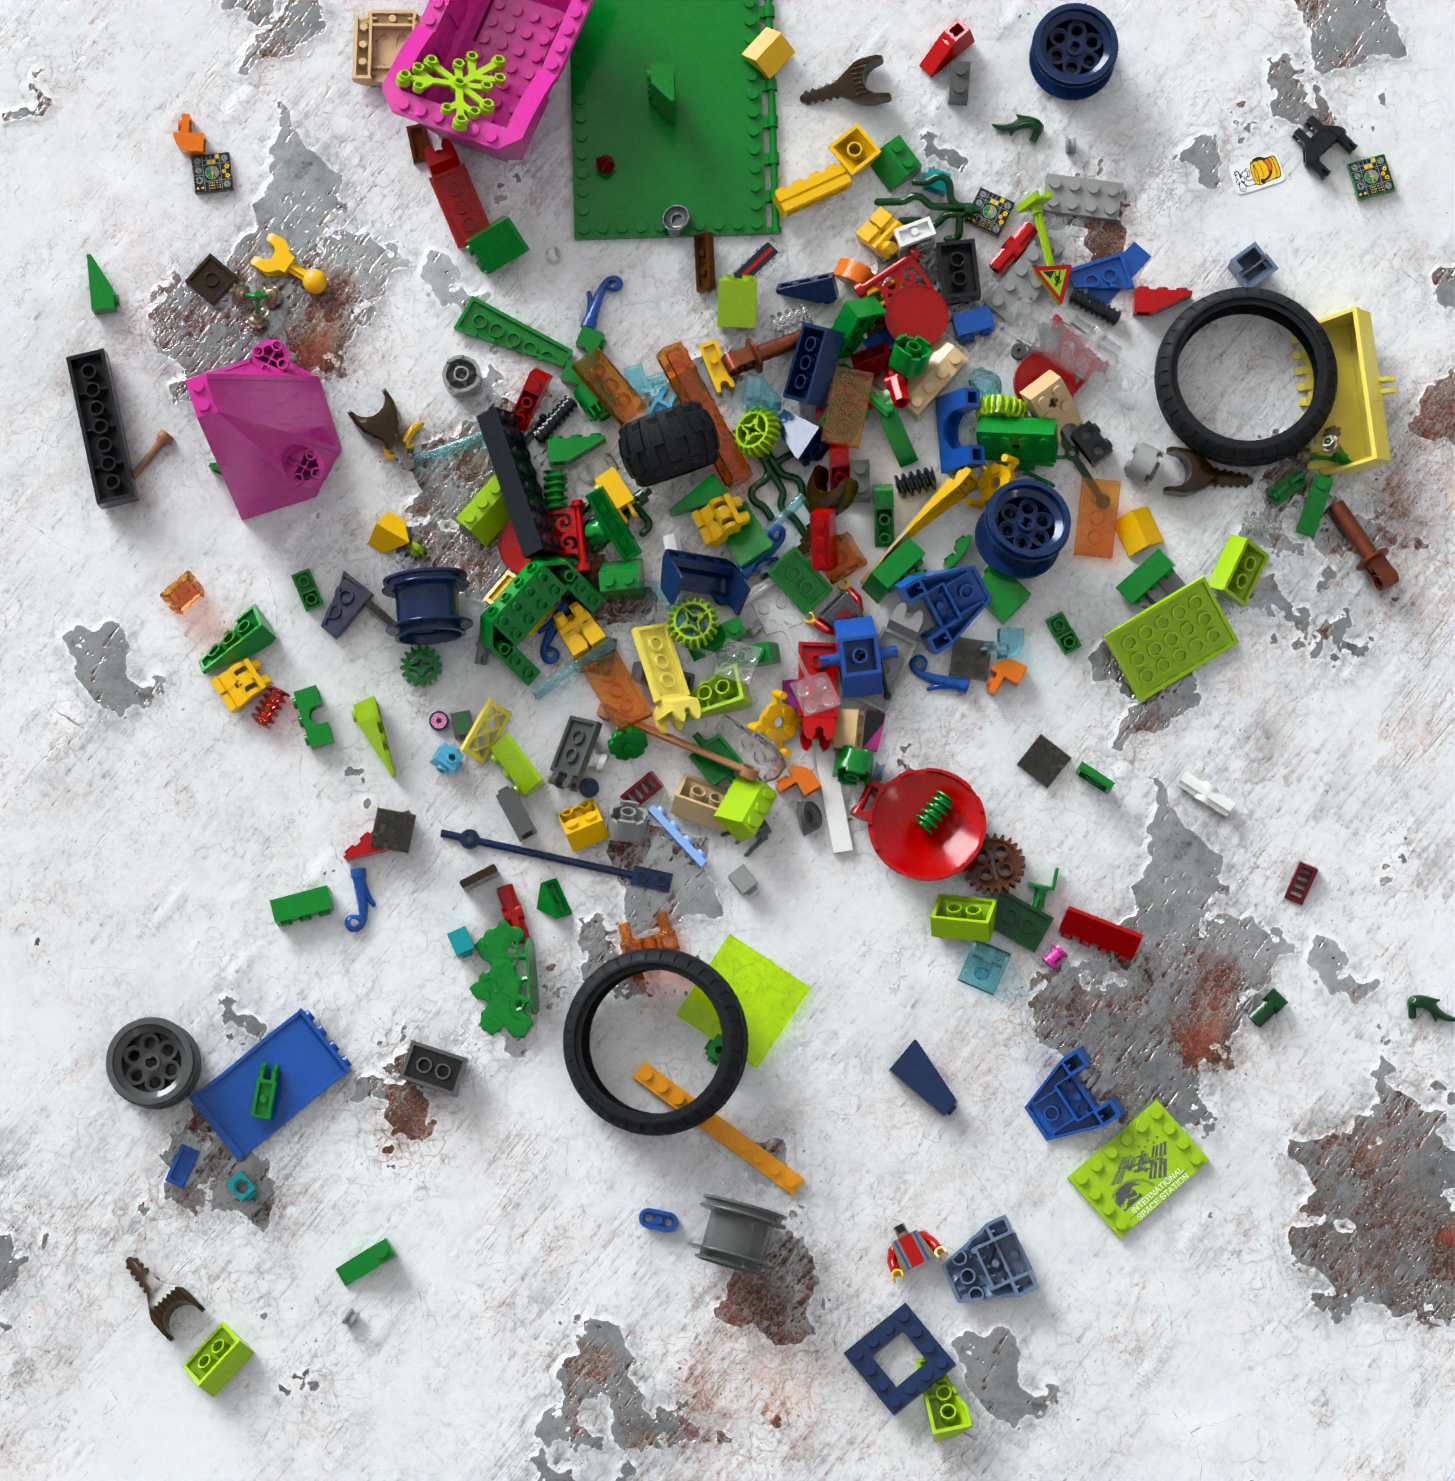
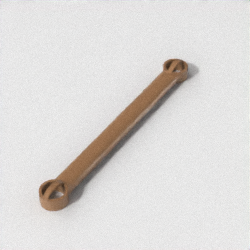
M599 704L596 714L605 721L617 720L626 725L638 727L640 731L738 771L739 775L747 781L757 780L760 772L757 767L745 763L740 764L672 734H662L657 728L619 713L616 708L610 705Z

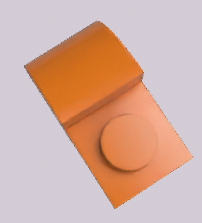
M182 114V120L178 121L179 132H173L178 148L188 156H205V134L193 133L190 114Z
M840 258L834 270L836 278L850 285H855L858 282L862 285L875 276L871 272L870 267L849 258Z
M1003 659L996 662L990 669V673L995 675V677H990L986 685L989 688L987 693L994 696L1003 680L1017 687L1027 666L1012 659Z
M803 766L788 768L790 777L786 775L777 780L778 784L775 785L779 795L796 785L804 798L821 788V784L815 774Z

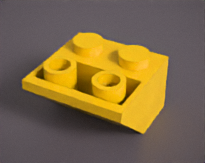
M593 798L557 813L573 852L609 838Z

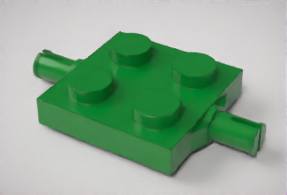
M699 732L692 736L700 747L740 764L744 763L720 733L707 740H704ZM695 753L689 755V759L712 787L726 779L732 784L735 779L733 775L735 770Z

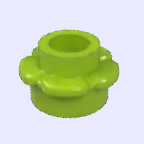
M412 541L410 545H407L410 548L409 553L416 557H419L420 554L424 555L423 552L426 548Z

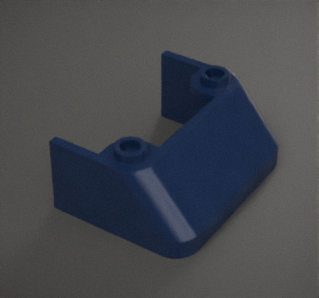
M666 549L664 552L660 588L670 605L675 604L680 590L711 595L715 603L721 606L730 605L735 615L740 616L751 589L733 562L725 558Z

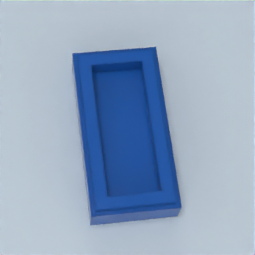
M181 1144L165 1181L184 1188L200 1151Z

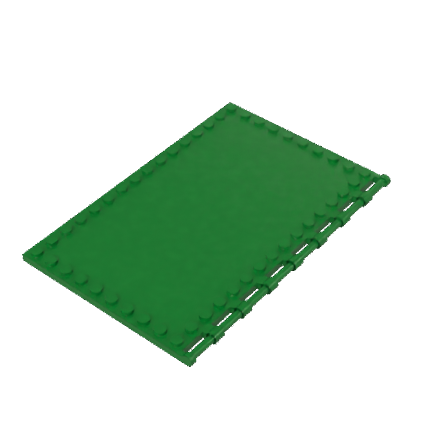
M594 0L570 54L575 241L671 238L662 223V216L668 207L676 204L688 208L691 212V217L687 227L675 238L694 237L705 232H712L713 237L779 235L782 233V227H780L779 212L772 200L775 191L778 189V165H780L779 153L777 152L778 116L776 115L775 98L777 79H775L774 75L770 80L768 78L762 80L761 72L741 56L748 46L760 35V20H765L766 27L773 29L775 8L772 5V0H765V6H759V0ZM651 63H674L676 124H671L652 106V100H648L647 70H651ZM762 93H768V116H763ZM763 130H769V153H764ZM603 155L611 156L615 162L614 170L610 174H601L596 168L597 158ZM770 166V190H765L764 167ZM767 203H771L772 227H766Z

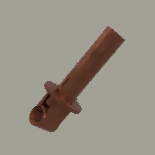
M801 329L757 346L751 338L745 340V347L725 353L721 357V362L729 377L738 376L752 369L760 374L763 372L764 361L796 349Z
M1343 500L1334 503L1328 510L1362 559L1356 567L1357 571L1366 570L1379 591L1398 583V573L1386 558L1389 549L1385 547L1377 550Z

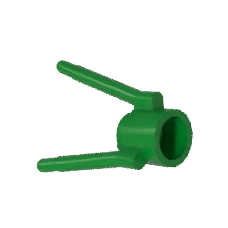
M1057 455V459H1066V456ZM1019 462L1018 470L1023 471V475L1030 476L1055 487L1054 483L1030 472V470L1034 471L1035 465L1053 467V463Z

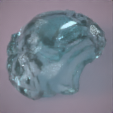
M979 367L969 374L968 384L971 388H978L980 390V397L1002 394V382L995 372Z

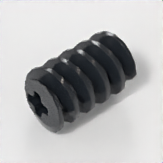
M932 466L930 471L927 467H924L923 474L919 469L916 470L915 475L912 471H909L908 478L904 473L901 474V479L894 475L897 492L904 498H906V492L914 496V490L921 494V488H924L926 492L929 491V486L936 490V478Z

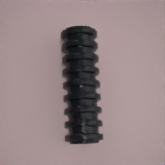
M1079 288L1073 290L1068 300L1070 304L1074 303L1075 307L1078 305L1080 306L1079 309L1083 308L1085 312L1089 311L1091 315L1095 314L1096 318L1100 317V320H1106L1107 324L1109 322L1112 323L1111 326L1116 325L1122 314L1120 310L1116 311L1115 307L1112 309L1111 305L1107 306L1105 302L1101 303L1100 299L1095 300L1094 296L1090 297V294H1084L1083 290L1081 292L1078 291Z
M565 395L564 400H560V404L556 405L557 408H553L552 413H548V417L544 418V422H540V426H536V430L532 431V435L537 441L545 444V440L550 438L549 435H553V431L558 429L557 426H561V422H565V418L570 416L569 413H573V409L578 408V404L570 396Z

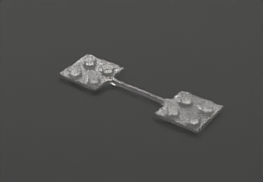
M784 592L752 602L751 605L766 636L783 632L799 662L804 678L790 683V686L805 717L841 705L842 703L827 672L816 675L808 674L791 639L788 629L802 624L793 602Z
M636 612L624 649L638 652L631 632L634 627L666 623V620ZM729 638L725 639L723 648L719 653L701 648L697 649L694 646L691 649L717 658V665L713 675L747 685L751 684L762 652L760 647ZM673 641L674 645L681 646L680 642L676 644L675 641Z

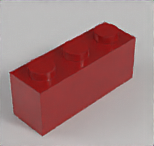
M816 508L810 513L813 571H832L838 566L836 510Z

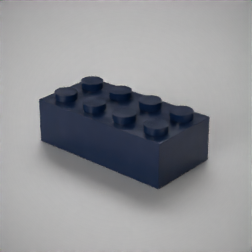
M806 322L802 323L782 397L821 408L825 407L845 333Z

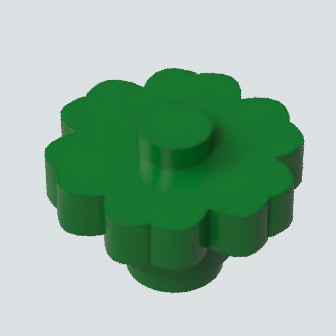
M626 724L619 726L616 732L611 734L612 739H609L607 742L610 754L615 755L616 759L624 761L630 757L638 758L644 753V748L648 746L646 734L640 732L638 727Z

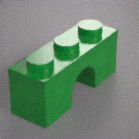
M583 325L576 340V347L584 350L587 356L579 363L568 360L561 375V382L577 388L592 378L590 372L592 368L596 369L599 362L597 356L600 351L603 352L607 343L604 333Z
M314 685L293 692L295 698H292L295 710L299 709L301 715L298 717L301 728L305 727L307 733L303 735L306 745L311 746L315 750L335 743L328 722L316 724L311 720L313 711L323 707L317 686Z

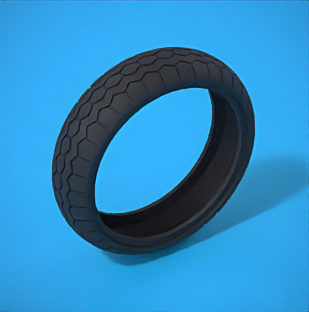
M1237 287L1221 290L1201 298L1175 319L1166 332L1158 350L1155 362L1154 383L1157 401L1167 424L1186 446L1203 457L1220 464L1236 467H1256L1272 464L1293 455L1317 435L1332 410L1337 392L1338 373L1331 342L1320 323L1308 310L1291 298L1271 290L1255 287ZM1245 314L1260 316L1277 322L1299 340L1309 357L1314 377V389L1310 406L1294 425L1278 435L1252 441L1224 437L1200 423L1183 400L1177 377L1179 356L1186 343L1198 330L1222 317Z
M668 948L638 949L619 955L604 963L581 985L572 1000L565 1020L563 1031L564 1059L569 1077L577 1093L587 1106L606 1122L635 1134L649 1136L671 1135L689 1130L705 1122L717 1113L730 1099L745 1069L748 1055V1028L744 1011L734 990L723 976L709 964L695 956ZM664 970L678 974L694 983L704 992L717 1012L723 1040L721 1059L709 1085L696 1099L687 1105L666 1113L640 1111L618 1100L599 1079L590 1053L591 1025L594 1015L606 995L623 980L642 972Z

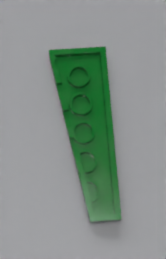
M474 296L471 297L454 326L455 331L561 368L566 366L573 353L572 349Z

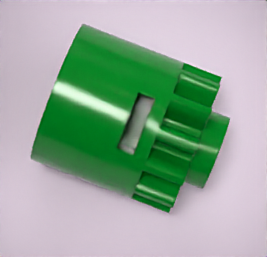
M595 376L585 381L573 391V395L590 422L607 420L614 414V410L618 406L616 399L601 376Z

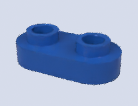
M646 1208L639 1215L640 1224L648 1229L670 1233L678 1227V1218L671 1212ZM646 1215H652L653 1220L647 1222L645 1220ZM666 1219L672 1220L671 1226L665 1225Z

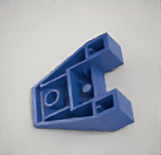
M975 565L909 575L893 585L903 603L910 605L922 598L935 626L919 636L927 651L934 655L953 645L992 599Z
M1083 1046L1059 1061L1024 1107L1046 1141L1104 1127L1126 1113V1110L1116 1096L1099 1106L1078 1072L1092 1064L1093 1060Z

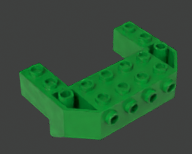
M559 556L532 558L480 616V644L519 681L527 686L534 681L541 671L517 646L560 597L567 591L581 606H584L591 613H594L606 600L570 562Z

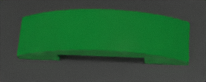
M887 389L877 393L894 408L893 414L889 417H885L877 409L876 412L900 468L918 461L899 413L892 403L890 392Z

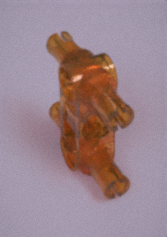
M667 911L656 914L660 929L658 934L644 938L633 939L629 922L618 924L622 940L620 943L622 954L629 947H634L636 950L668 948L680 951L678 938L674 928H671ZM667 936H671L675 940L674 944L670 947L665 946L663 943ZM643 972L633 975V982L644 980Z

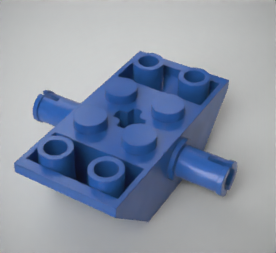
M872 616L833 621L837 652L836 654L819 655V661L827 660L826 662L819 663L820 668L836 665L839 667L843 699L882 694L881 660L898 658V652L890 653L898 650L897 646L879 648ZM857 652L859 653V655H863V658L860 659V661H858L854 657V655H856Z

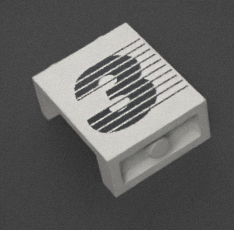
M930 216L893 229L899 245L896 251L898 260L910 253L909 248L913 249L915 247L920 252L935 245L936 231Z

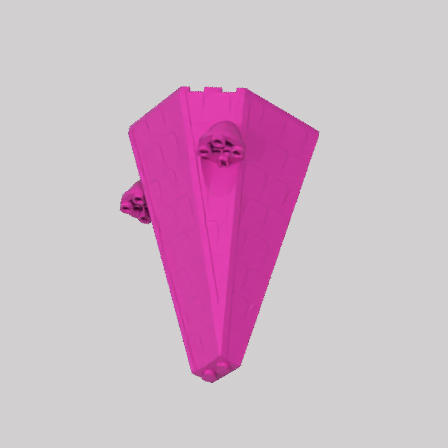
M270 339L262 341L253 348L250 359L186 379L197 419L242 520L317 497L320 487L329 475L332 465L342 448L319 376L291 363L290 353L280 340Z

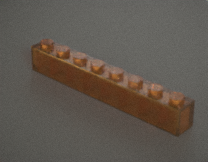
M682 341L663 347L655 356L680 403L689 401L701 402L703 409H707L715 423L719 435L720 449H718L720 457L714 463V466L725 487L730 489L745 483L753 475L751 467L747 464L742 453L737 450L738 445L734 443L733 434L728 429L723 415L720 414L715 404V400L711 397L705 382L699 375L696 365L692 362L688 350L684 347Z

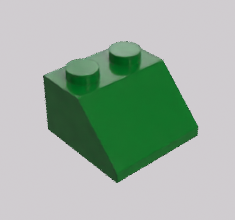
M900 135L886 143L880 149L882 153L870 165L889 193L921 172L922 164Z

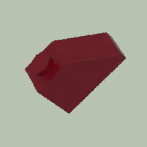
M885 341L852 354L853 368L862 382H866L879 377L890 357L888 343Z

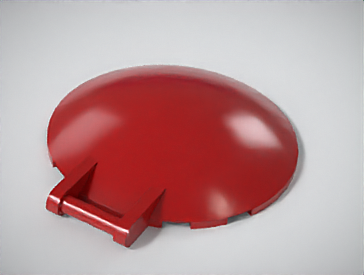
M937 768L908 770L898 774L896 778L890 782L888 781L885 785L871 780L869 784L865 785L856 808H853L851 812L852 816L868 822L872 846L884 864L904 877L919 881L942 880L964 870L978 855L986 835L985 810L980 798L965 780L951 772ZM872 790L877 792L868 812H865L863 809ZM939 790L956 804H950L953 808L952 811L949 809L945 810L948 814L947 817L944 815L940 816L943 820L942 823L939 821L935 822L938 826L937 829L930 828L933 832L931 835L916 823L918 821L915 816L916 814L922 815L921 808L927 809L926 802L932 803L931 796L937 797L935 792Z

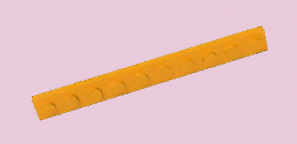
M645 1061L633 1076L636 1081L674 1109H679L695 1099ZM714 1114L708 1120L698 1125L791 1195L796 1192L804 1181V1178L717 1114Z

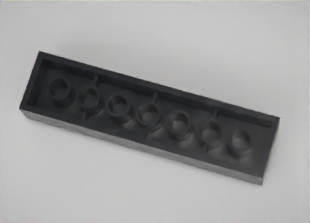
M102 348L66 357L97 505L101 509H107L140 501L108 353Z
M498 407L478 415L477 419L523 558L532 559L561 554V544L555 535V526L549 517V508L543 499V490L540 484H538L537 472L532 466L531 454L524 443L525 436L520 431L517 415Z

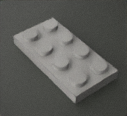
M1047 173L1044 193L1052 190L1053 198L1042 206L1043 212L1118 222L1123 183Z

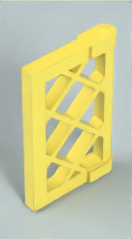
M488 698L460 750L479 764L484 765L491 751L490 748L496 743L512 713ZM493 708L494 714L487 716L490 709ZM503 715V718L499 723L498 716ZM494 718L495 727L488 729L487 720ZM483 723L484 731L477 733ZM495 731L489 741V733ZM484 735L485 744L478 746V737ZM474 741V748L469 749L470 744ZM485 748L482 755L480 756L479 750Z

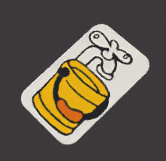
M1269 152L1229 166V173L1238 194H1245L1274 185L1285 179L1281 163L1275 152Z

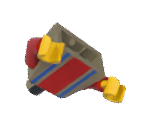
M904 1223L893 1228L898 1239L891 1242L892 1246L888 1249L887 1264L891 1272L892 1281L896 1283L895 1278L897 1276L902 1277V1281H904L903 1273L934 1256L939 1261H942L940 1254L946 1253L947 1256L949 1254L935 1237L924 1231L918 1232L914 1230L909 1233Z

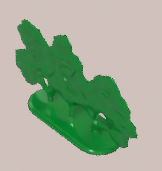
M506 920L499 922L497 927L489 928L484 933V936L475 944V949L479 956L491 965L490 971H483L479 976V981L475 982L469 989L476 999L485 1000L488 1003L484 1011L481 1012V1029L487 1031L490 1035H494L505 1026L512 1037H525L527 1035L526 1031L533 1025L532 1019L525 1012L526 1005L529 1003L531 1012L534 1015H537L539 1011L535 946L532 937L529 936L525 942V953L522 952L518 944L524 936L523 930L519 926H510ZM511 942H516V946H513ZM510 947V948L515 949V950H516V951H515V954H519V955H518V956H512V955L508 952V948ZM513 959H517L515 963H511ZM520 960H526L527 976L520 977L516 973V965ZM523 982L528 983L529 998L520 994ZM522 1003V1006L516 1007V1004Z

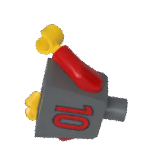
M844 578V582L847 585L843 587L838 583V589L841 592L817 615L818 619H816L812 612H808L813 618L810 621L804 618V621L808 625H813L824 634L835 636L833 621L864 617L862 614L864 611L862 598L853 587H849V580Z

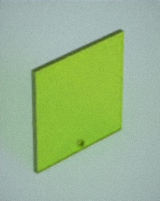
M729 934L709 965L723 976L739 999L748 1028V1055L746 1062L757 1069L811 987L773 963L772 959H767ZM695 985L676 1015L714 1040L717 1034L722 1036L717 1012L704 992Z

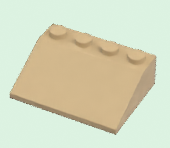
M941 337L931 344L932 355L926 371L922 375L914 376L913 379L907 378L908 385L906 387L911 402L903 409L915 420L920 418L935 401V398L947 388L968 364L969 358ZM884 371L873 382L882 391L887 390L883 378L885 376Z

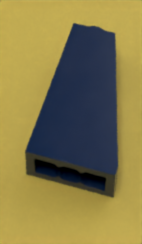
M914 1039L889 1069V1072L941 1116L944 1117L945 1114L950 1116L957 1108L954 1105L957 1100L918 1041Z

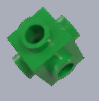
M717 1034L714 1040L710 1039L704 1048L707 1050L705 1053L708 1056L707 1061L717 1066L721 1059V1054L715 1052L718 1048L722 1049L723 1040L720 1034Z

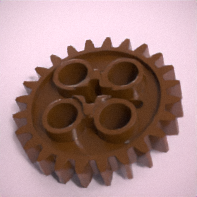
M988 833L986 834V839H984L978 855L983 854L987 858L979 860L976 856L969 866L962 870V873H968L965 875V880L971 879L969 886L976 885V892L983 889V895L990 891L991 896H993L994 891H997L999 896H1001L1002 890L1009 893V886L1015 889V882H1021L1019 876H1024V871L1021 869L1026 867V864L1021 862L1025 861V856H1020L1022 849H1017V842L1011 845L1012 838L1005 841L1004 834H1002L1000 839L997 838L996 833H994L993 838H990ZM989 849H992L999 880H995ZM1004 851L1006 855L1000 857L996 853ZM1002 869H1008L1010 873L1004 875L1000 871ZM983 873H989L991 877L985 879L982 878L981 875Z

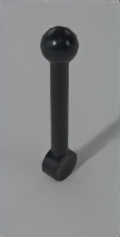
M540 414L539 420L525 435V445L526 440L530 437L532 431L536 429V426H539L540 422L544 421L545 417H547L545 414Z
M881 660L882 682L885 691L884 698L888 700L891 698V693L888 691Z

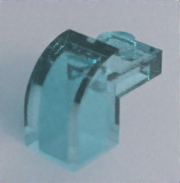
M642 363L623 368L629 389L638 396L650 397L651 388L657 390L663 388L664 384H667L665 372L646 377Z
M1006 627L997 629V642L981 643V651H988V655H997V660L1016 657L1024 646V628Z

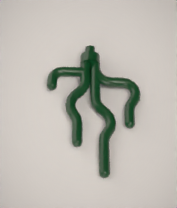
M936 173L928 178H915L911 183L913 186H928L937 181H943L946 184V196L949 203H933L925 195L916 192L910 193L903 198H876L874 200L876 206L907 205L913 200H918L930 210L946 211L935 221H932L934 229H936L945 220L955 218L956 233L945 236L944 242L960 240L963 236V218H974V214H981V206H974V203H961L955 199L953 181L944 173ZM899 217L897 221L907 225L923 218Z
M770 450V454L765 453L764 458L758 457L764 468V475L749 487V501L753 506L761 509L769 521L775 519L767 504L755 496L756 490L764 486L771 478L779 491L777 500L779 512L783 517L793 522L803 538V532L806 531V528L795 513L786 509V488L779 476L797 484L800 500L810 513L806 497V485L800 476L788 473L780 466L789 459L795 458L791 450L778 458H775Z
M649 487L643 491L639 489L632 495L637 502L632 506L639 517L645 522V527L639 531V536L645 537L653 527L652 519L642 508L649 501L648 496L653 493ZM588 501L585 503L586 507L582 508V515L592 508ZM627 508L626 510L622 511V513H624L629 522V519L632 516V514L630 513V509ZM594 515V516L588 518V519L586 520V522L584 523V536H585V538H586L585 527H586V525H587L588 523H590V522H592V521H594V520L597 519V516H596V515ZM573 538L572 541H574L575 546H576V545H577V539H576V538ZM606 540L592 546L591 551L597 553L611 540Z

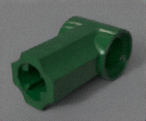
M1273 988L1248 1017L1255 1025L1261 1028L1288 1001Z

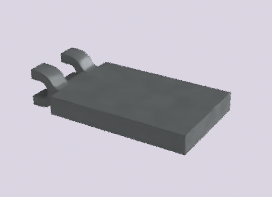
M570 715L550 767L553 774L549 778V784L555 785V787L560 789L564 787L569 788L570 791L577 793L579 788L578 778H583L602 728V723Z

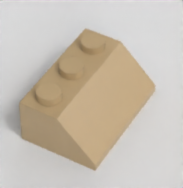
M684 774L675 794L670 813L725 833L727 829L713 816L726 795L728 788L719 785L712 787L708 781Z

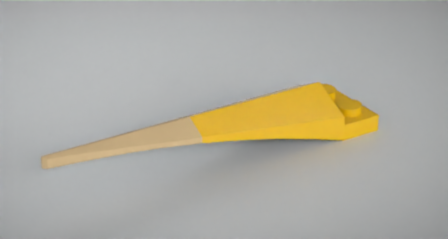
M965 466L964 469H960L956 473L954 480L951 478L946 479L862 578L860 583L864 584L870 573L908 538L911 539L931 521L970 494L978 482V478L970 468Z

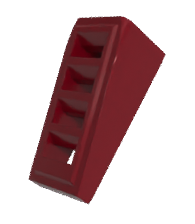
M650 771L620 797L622 800H631L628 796L631 793L641 805L663 788L664 785L655 773ZM649 778L656 786L655 788L647 781ZM642 784H644L646 788L650 791L648 794L642 788ZM635 789H638V791L642 794V799L634 791Z
M1299 860L1284 898L1303 905L1318 872V868ZM1303 868L1307 871H1310L1311 874L1307 875L1301 872V869ZM1298 876L1308 879L1307 883L1297 879ZM1297 883L1305 888L1304 890L1299 889L1294 884ZM1293 890L1302 895L1301 897L1291 894V891Z

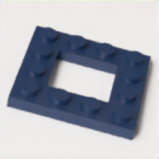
M906 1303L843 1353L894 1416L956 1366V1363ZM904 1332L927 1362L896 1387L873 1359V1356Z

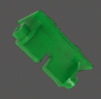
M1295 468L1266 492L1279 506L1308 484V481L1305 479L1306 475L1302 470L1299 471Z

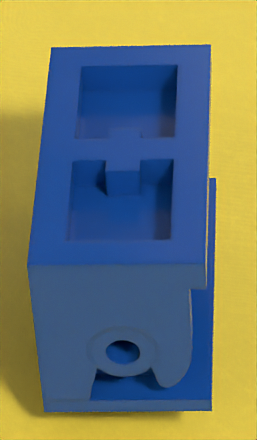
M989 305L955 313L951 316L957 341H970L974 336L978 335L985 337L991 335L995 330V323Z

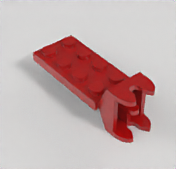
M443 138L441 143L442 150H436L435 152L433 147L426 145L424 151L425 163L432 176L429 178L431 186L457 248L460 250L467 246L465 240L488 226L489 221L465 164H460L453 144L448 139Z
M801 641L798 643V718H801L800 744L805 751L810 749L813 739L819 740V747L823 752L827 751L835 733V720L838 717V666L820 668L819 663L826 662L827 660L819 661V655L836 654V643Z

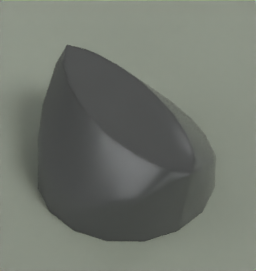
M679 204L672 205L665 210L662 216V223L671 238L677 237L687 227L691 212L688 208Z
M814 802L797 803L800 829L803 836H806L821 827L822 814Z

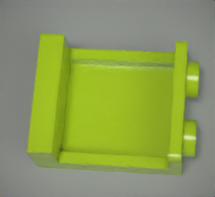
M734 275L719 277L717 327L756 328L758 279H754V276L743 275L742 278H734Z

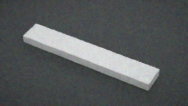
M813 739V749L833 854L853 851L841 784L838 782V777H832L835 761L832 741L829 749L823 752L819 747V740Z

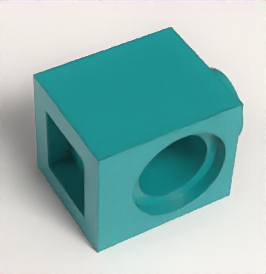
M929 167L928 172H924L922 178H928L936 173H944L951 178L950 173ZM937 181L932 185L923 186L922 190L944 197L946 184L943 181Z
M465 926L447 934L457 957L466 958L473 954L472 951L475 950V947Z
M241 1170L225 1183L241 1202L245 1200L249 1202L257 1195L255 1191L258 1188ZM242 1182H246L248 1185V1190L245 1193L238 1191V1186Z

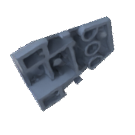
M1006 1214L987 1222L941 1266L958 1303L1020 1297L1039 1288L1029 1259Z

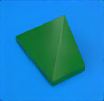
M557 878L540 884L537 903L538 910L555 919L572 914Z

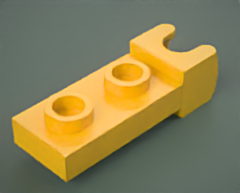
M714 339L699 345V351L716 394L718 396L721 395V386L724 384L728 385L731 391L735 390L732 377H729L721 362L723 355L717 340Z

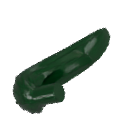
M1016 114L1018 119L1012 123L1004 125L992 124L994 128L1000 131L1010 132V136L1020 129L1029 128L1033 130L1029 140L1034 143L1037 142L1039 136L1044 131V125L1039 119Z
M1413 995L1408 999L1409 1019L1417 1018L1416 1008H1424L1432 1014L1435 1022L1438 1019L1450 1022L1455 1021V1017L1446 1014L1438 1007L1437 1002L1440 999L1425 995Z

